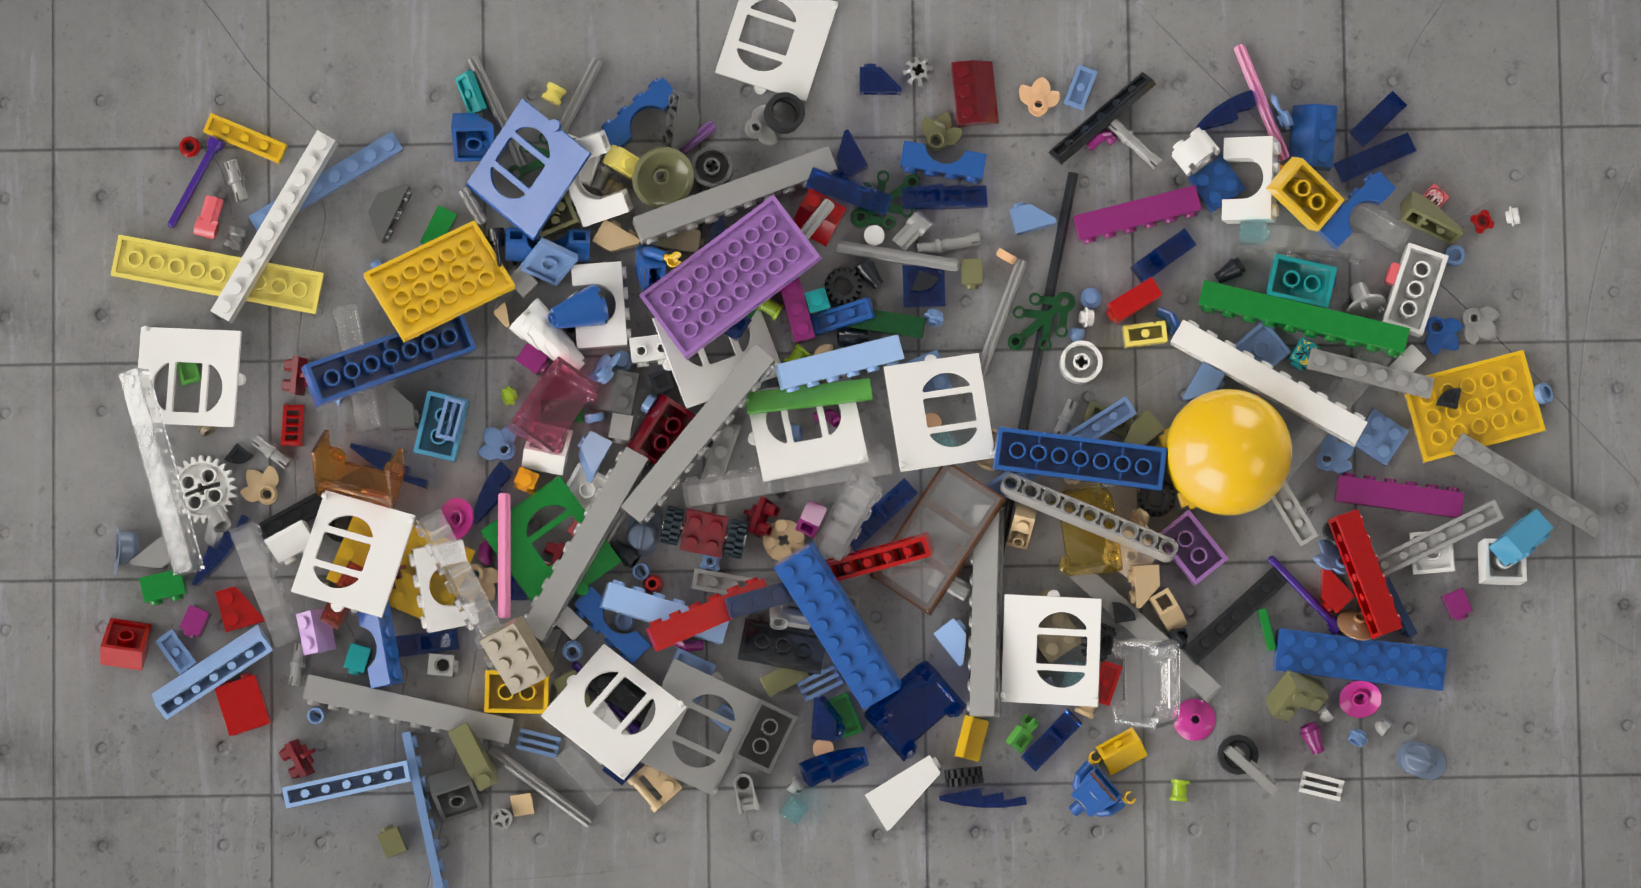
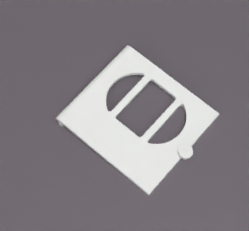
M739 0L715 73L754 85L755 92L760 95L764 94L766 90L776 93L789 92L796 95L801 101L806 102L839 2L833 0H776L784 3L792 10L796 18V22H792L751 9L754 4L763 0ZM748 15L794 30L785 56L739 41ZM737 49L782 62V64L770 71H757L743 63Z
M757 310L748 323L750 338L744 352L741 351L733 327L727 330V334L735 356L710 364L703 348L698 351L702 366L695 365L686 360L657 319H652L667 357L663 361L662 366L667 371L672 370L686 409L707 402L754 344L775 360L774 366L781 364L761 311ZM774 369L768 377L765 375L760 382L777 377L776 370Z
M141 327L134 423L235 427L238 386H242L246 382L245 375L239 373L242 331ZM178 362L203 364L198 413L173 411ZM169 363L166 409L164 410L156 401L154 381L161 368ZM210 365H212L221 376L222 394L215 407L207 412Z
M979 353L937 359L935 355H927L924 361L883 367L900 472L994 458L995 449ZM942 373L959 375L970 384L965 387L923 392L925 384L934 376ZM972 393L976 421L927 427L924 399ZM977 428L973 438L966 444L958 447L940 445L930 437V434Z
M847 374L839 376L840 380L836 382L849 381L851 377L848 378ZM778 386V387H772V388H767V389H762V390H757V391L780 389V386ZM856 402L838 404L841 411V421L838 428L831 435L828 433L823 406L816 407L822 437L801 442H794L787 410L781 411L787 443L777 440L769 432L766 424L767 413L750 414L753 432L749 434L748 442L751 445H756L763 482L868 462L869 459Z
M325 490V493L321 495L323 499L291 592L331 603V608L335 612H340L346 607L382 618L416 515ZM343 516H355L361 518L370 526L373 537L329 526V524ZM326 532L371 545L361 572L316 559ZM317 566L356 577L358 581L345 588H332L323 584L318 579L314 567Z
M1057 590L1049 591L1047 596L1005 594L1001 702L1098 707L1102 599L1060 597V593ZM1067 612L1077 616L1087 629L1039 627V624L1050 614ZM1038 634L1086 636L1087 664L1037 663ZM1037 671L1084 672L1085 676L1073 686L1055 687L1045 682Z
M603 644L577 675H572L567 679L565 689L543 712L541 717L624 780L685 710L686 706L683 701H678ZM618 672L616 677L589 707H586L585 692L590 682L603 673ZM626 677L647 694L616 729H613L593 713ZM653 699L656 710L650 725L639 733L622 735L629 724L649 701Z

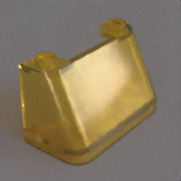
M1101 483L1060 492L1115 515L1111 492ZM1071 507L1064 508L1068 513L1074 512ZM1084 515L1087 521L1094 520L1091 515ZM1060 520L1065 555L1059 561V567L1064 575L1078 576L1114 573L1123 570L1120 544ZM1103 524L1105 528L1113 529L1112 524Z

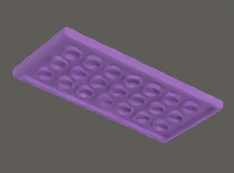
M773 194L639 294V296L685 359L688 360L822 260V258Z

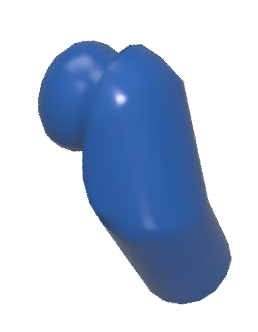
M1158 307L1155 316L1166 320L1168 325L1167 332L1174 335L1180 326L1177 315L1174 312Z

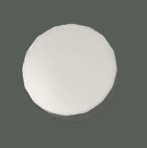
M872 225L865 230L864 240L868 245L879 246L884 241L885 234L881 227Z

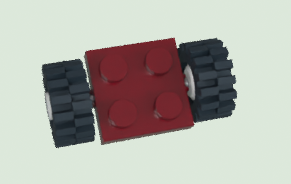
M673 506L667 507L660 543L677 546L680 532H682L679 550L721 558L725 541L724 556L741 559L747 537L748 522L732 519L729 532L726 533L729 516L688 508L685 523L682 524L685 509Z

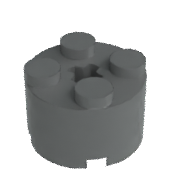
M709 145L697 151L693 156L691 165L693 167L694 180L701 187L709 190L728 183L732 179L734 171L731 156L724 148ZM714 163L717 170L710 172L707 166H712Z

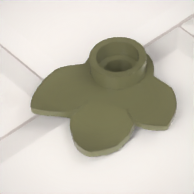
M948 112L939 115L934 121L929 117H924L921 124V131L926 136V146L934 152L943 150L946 145L957 143L963 132L960 128H952V121ZM934 138H938L940 140V143L938 145H934L932 143V140Z

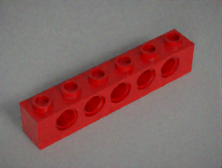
M925 532L826 559L825 561L836 579L842 581L927 558L934 551L929 534Z

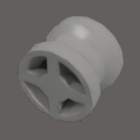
M500 808L494 811L491 820L497 829H506L512 825L514 818L510 810Z

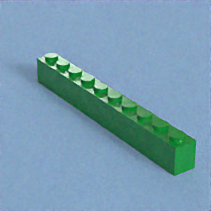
M1204 280L1198 308H1201V311L1207 314L1218 312L1222 313V316L1225 318L1234 319V317L1243 318V322L1254 324L1255 321L1262 322L1263 326L1275 329V326L1284 328L1283 331L1288 333L1303 332L1304 336L1309 338L1320 336L1330 343L1341 341L1345 342V345L1348 347L1357 348L1362 346L1366 347L1367 351L1373 353L1383 351L1387 352L1386 355L1394 358H1399V355L1404 356L1410 328L1207 280Z

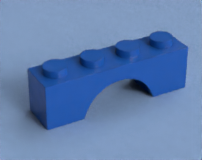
M663 77L660 80L658 78L653 80L648 85L649 89L644 94L642 92L638 93L632 99L634 102L629 107L623 106L617 112L618 116L614 120L609 119L601 126L611 146L616 145L624 148L633 140L631 124L639 112L645 109H658L665 112L669 109V96L672 94L673 88Z
M904 141L900 168L904 169L903 172L916 174V171L924 172L925 176L936 177L937 174L945 175V179L957 180V177L965 178V182L977 184L978 181L983 180L987 154L965 151L964 155L956 162L943 164L929 156L925 144Z
M1377 171L1375 174L1371 172L1363 180L1365 185L1360 190L1356 187L1348 195L1350 200L1346 204L1342 203L1335 211L1336 214L1317 232L1335 250L1353 233L1349 224L1353 208L1362 203H1373L1379 206L1396 189L1381 172Z
M506 228L505 261H524L540 240L535 238L532 241L518 228ZM569 229L565 236L551 241L577 253V262H589L590 230Z
M591 586L589 592L581 596L574 603L577 607L574 611L582 619L587 617L591 621L589 626L597 634L601 631L606 636L604 641L612 649L616 646L621 651L619 656L627 662L631 661L634 664L651 645L637 631L620 634L610 629L605 621V609L600 608L602 596Z
M389 600L382 618L357 611L360 627H364L372 633L377 646L376 657L367 668L371 689L404 683Z

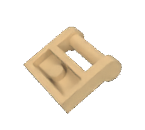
M646 764L627 780L629 785H633L651 805L650 809L654 813L683 788L674 777ZM644 775L660 793L662 798L659 801L639 780L640 777Z

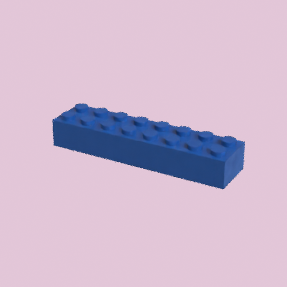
M462 314L409 341L403 342L398 332L305 364L301 369L317 408L470 354L476 350V346L465 317Z
M998 427L992 469L1160 491L1163 485L1167 448Z
M812 541L778 561L774 569L863 710L899 690L902 684L901 680L814 542Z
M1277 629L1275 642L1277 648L1274 650L1272 671L1287 672L1290 670L1303 675L1443 691L1448 651L1446 648L1372 639L1362 641L1348 636Z

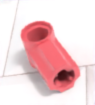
M206 195L201 215L198 216L194 226L195 235L215 240L220 223L218 221L224 200Z

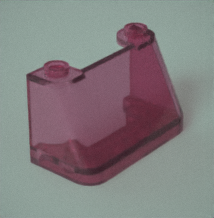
M558 356L543 373L506 429L550 454L558 453L564 445L562 442L564 434L588 401L592 403L599 394L596 390L600 385Z

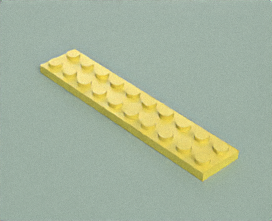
M118 235L111 276L220 296L241 257ZM268 263L246 302L317 315L325 274Z

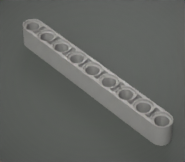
M1013 473L1005 475L1002 479L1000 492L1006 498L1162 562H1170L1178 551L1177 542L1170 537ZM1013 483L1015 488L1009 489L1005 484ZM1025 491H1032L1035 496L1029 497L1025 494ZM1045 499H1052L1055 504L1048 505ZM1071 507L1074 512L1068 513L1064 508ZM1084 515H1091L1094 520L1087 521ZM1110 523L1113 529H1107L1103 524ZM1130 531L1133 537H1126L1123 532ZM1143 539L1151 540L1152 545L1144 544ZM1169 547L1172 553H1165L1162 548Z
M1082 562L1069 576V579L1090 598L1102 599V609L1113 619L1112 602H1119L1128 606L1134 612L1136 620L1119 624L1205 702L1209 703L1222 689L1218 682L1198 664L1195 666L1182 650H1178L1167 636L1087 564Z

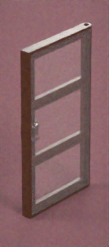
M953 464L940 466L892 540L896 541L928 532L934 551L933 554L927 558L871 572L870 576L931 616L1007 499Z

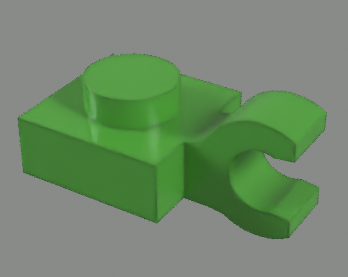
M1028 714L1023 716L1022 726L1017 724L1005 741L1021 754L1034 738L1031 735L1032 731L1039 725V722Z

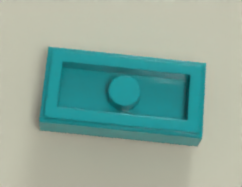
M473 70L466 71L456 77L455 81L467 112L477 115L487 109Z

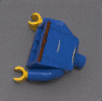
M638 245L636 247L635 272L642 292L665 276L666 262L670 267L680 264L681 261L677 259L682 256L681 253L676 251L668 255L667 252L659 250L656 245Z
M1095 751L1089 754L1088 761H1085L1080 766L1074 776L1072 783L1074 791L1071 796L1075 802L1069 806V809L1075 816H1078L1083 811L1090 817L1093 815L1098 817L1112 816L1123 809L1125 804H1132L1136 801V798L1128 801L1126 796L1132 791H1126L1121 794L1097 767L1096 764L1101 761V757L1098 761H1093L1091 756Z

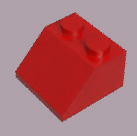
M810 187L793 221L801 229L825 199L830 200L835 207L810 237L827 247L847 212V208Z
M110 618L100 645V665L142 671L148 653L152 624Z

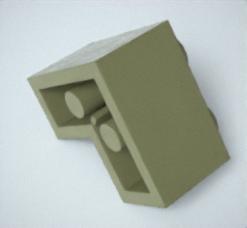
M567 192L539 232L540 239L550 238L580 225Z
M1288 670L1265 698V702L1272 717L1289 722L1300 707L1317 712L1329 696L1320 679Z

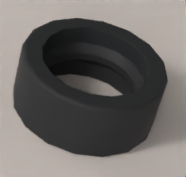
M780 92L774 95L764 109V120L767 126L779 134H789L795 131L805 117V107L801 99L789 92ZM785 102L794 108L796 118L792 123L783 124L775 119L773 108L777 103Z
M1229 736L1219 746L1217 753L1218 762L1228 773L1235 775L1246 774L1240 767H1234L1228 763L1224 750L1233 743H1243L1250 750L1251 756L1248 762L1253 760L1257 764L1259 757L1258 748L1254 741L1247 736Z

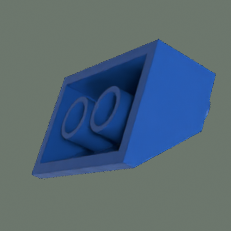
M1324 104L1293 105L1292 120L1294 125L1291 126L1289 160L1291 157L1303 158L1314 170L1330 171L1333 168L1338 106Z

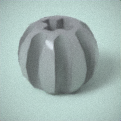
M919 56L913 57L914 63L907 60L904 64L909 70H903V77H910L907 83L911 86L913 82H917V87H923L922 81L929 83L932 80V77L928 74L934 73L933 66H926L930 62L926 58L920 62L918 60ZM917 68H921L922 73L919 76L915 75Z

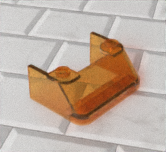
M324 430L311 451L315 491L318 496L321 497L322 493H325V490L394 509L405 474L403 449L399 448L392 460L386 463L384 471L347 462L346 454L341 448L330 446L329 430Z

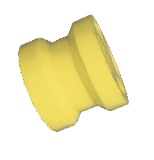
M548 82V89L542 94L541 98L560 106L562 103L561 98L566 95L567 91L554 83Z

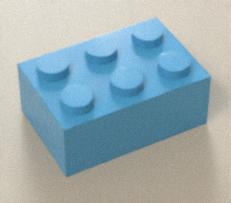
M427 391L413 452L457 463L471 402L467 399ZM446 396L467 402L456 443L435 437ZM449 402L441 432L443 435H445L453 402ZM457 404L451 431L449 434V436L451 437L453 436L455 424L461 406L460 404Z
M1535 509L1518 520L1493 542L1489 548L1505 566L1511 562L1515 565L1518 561L1534 552L1540 543L1545 542L1551 536L1549 532L1553 527Z

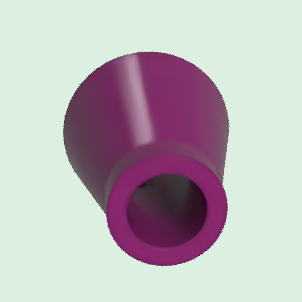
M1310 722L1301 726L1300 735L1312 751V754L1316 755L1323 752L1324 747L1320 726H1317L1316 722Z

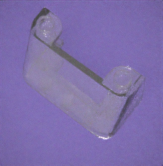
M1114 639L1113 653L1117 659H1123V699L1117 701L1113 706L1114 723L1158 729L1175 723L1179 717L1180 648L1178 642L1167 639Z

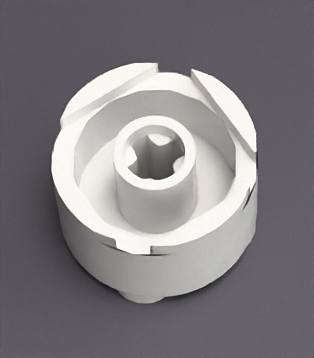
M1200 128L1190 133L1191 137L1186 141L1180 140L1173 146L1175 150L1172 152V157L1187 176H1190V172L1195 174L1212 161L1210 157L1213 154L1217 156L1220 152V149L1206 131Z
M1075 341L1068 345L1061 354L1059 361L1063 377L1069 382L1078 385L1093 381L1100 373L1103 365L1100 351L1088 341ZM1079 358H1083V362H1086L1082 368L1075 362Z

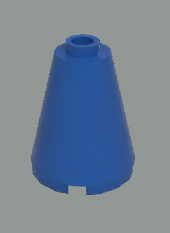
M596 284L589 285L551 308L548 314L550 325L560 329L607 324L608 322L605 320L609 319L608 308L605 298L599 297L598 292L601 291Z

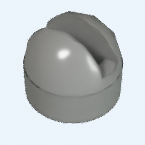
M1327 703L1318 710L1317 714L1323 722H1329L1336 718L1335 711Z
M1380 718L1375 723V730L1383 737L1393 726V723L1386 718Z
M795 775L788 783L786 789L791 793L799 794L804 789V782Z

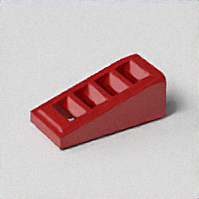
M283 404L281 446L304 447L305 405ZM288 411H299V415H288ZM288 419H299V423H288ZM287 427H298V431H287ZM287 435H297L298 439H287Z

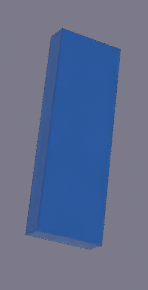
M869 297L810 315L815 336L875 318Z

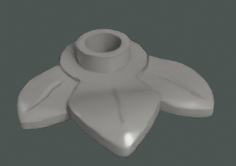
M761 105L752 111L751 119L745 123L744 131L751 139H758L764 145H774L778 143L775 135L776 132L767 126L764 120L766 105ZM774 115L775 119L784 124V120L781 117ZM752 125H756L758 131H754Z
M1487 306L1480 309L1473 307L1466 309L1462 315L1463 324L1466 326L1464 332L1466 339L1473 345L1478 342L1480 337L1486 340L1495 339L1497 329L1493 322L1499 317V313ZM1473 314L1476 316L1474 322L1471 321V316Z

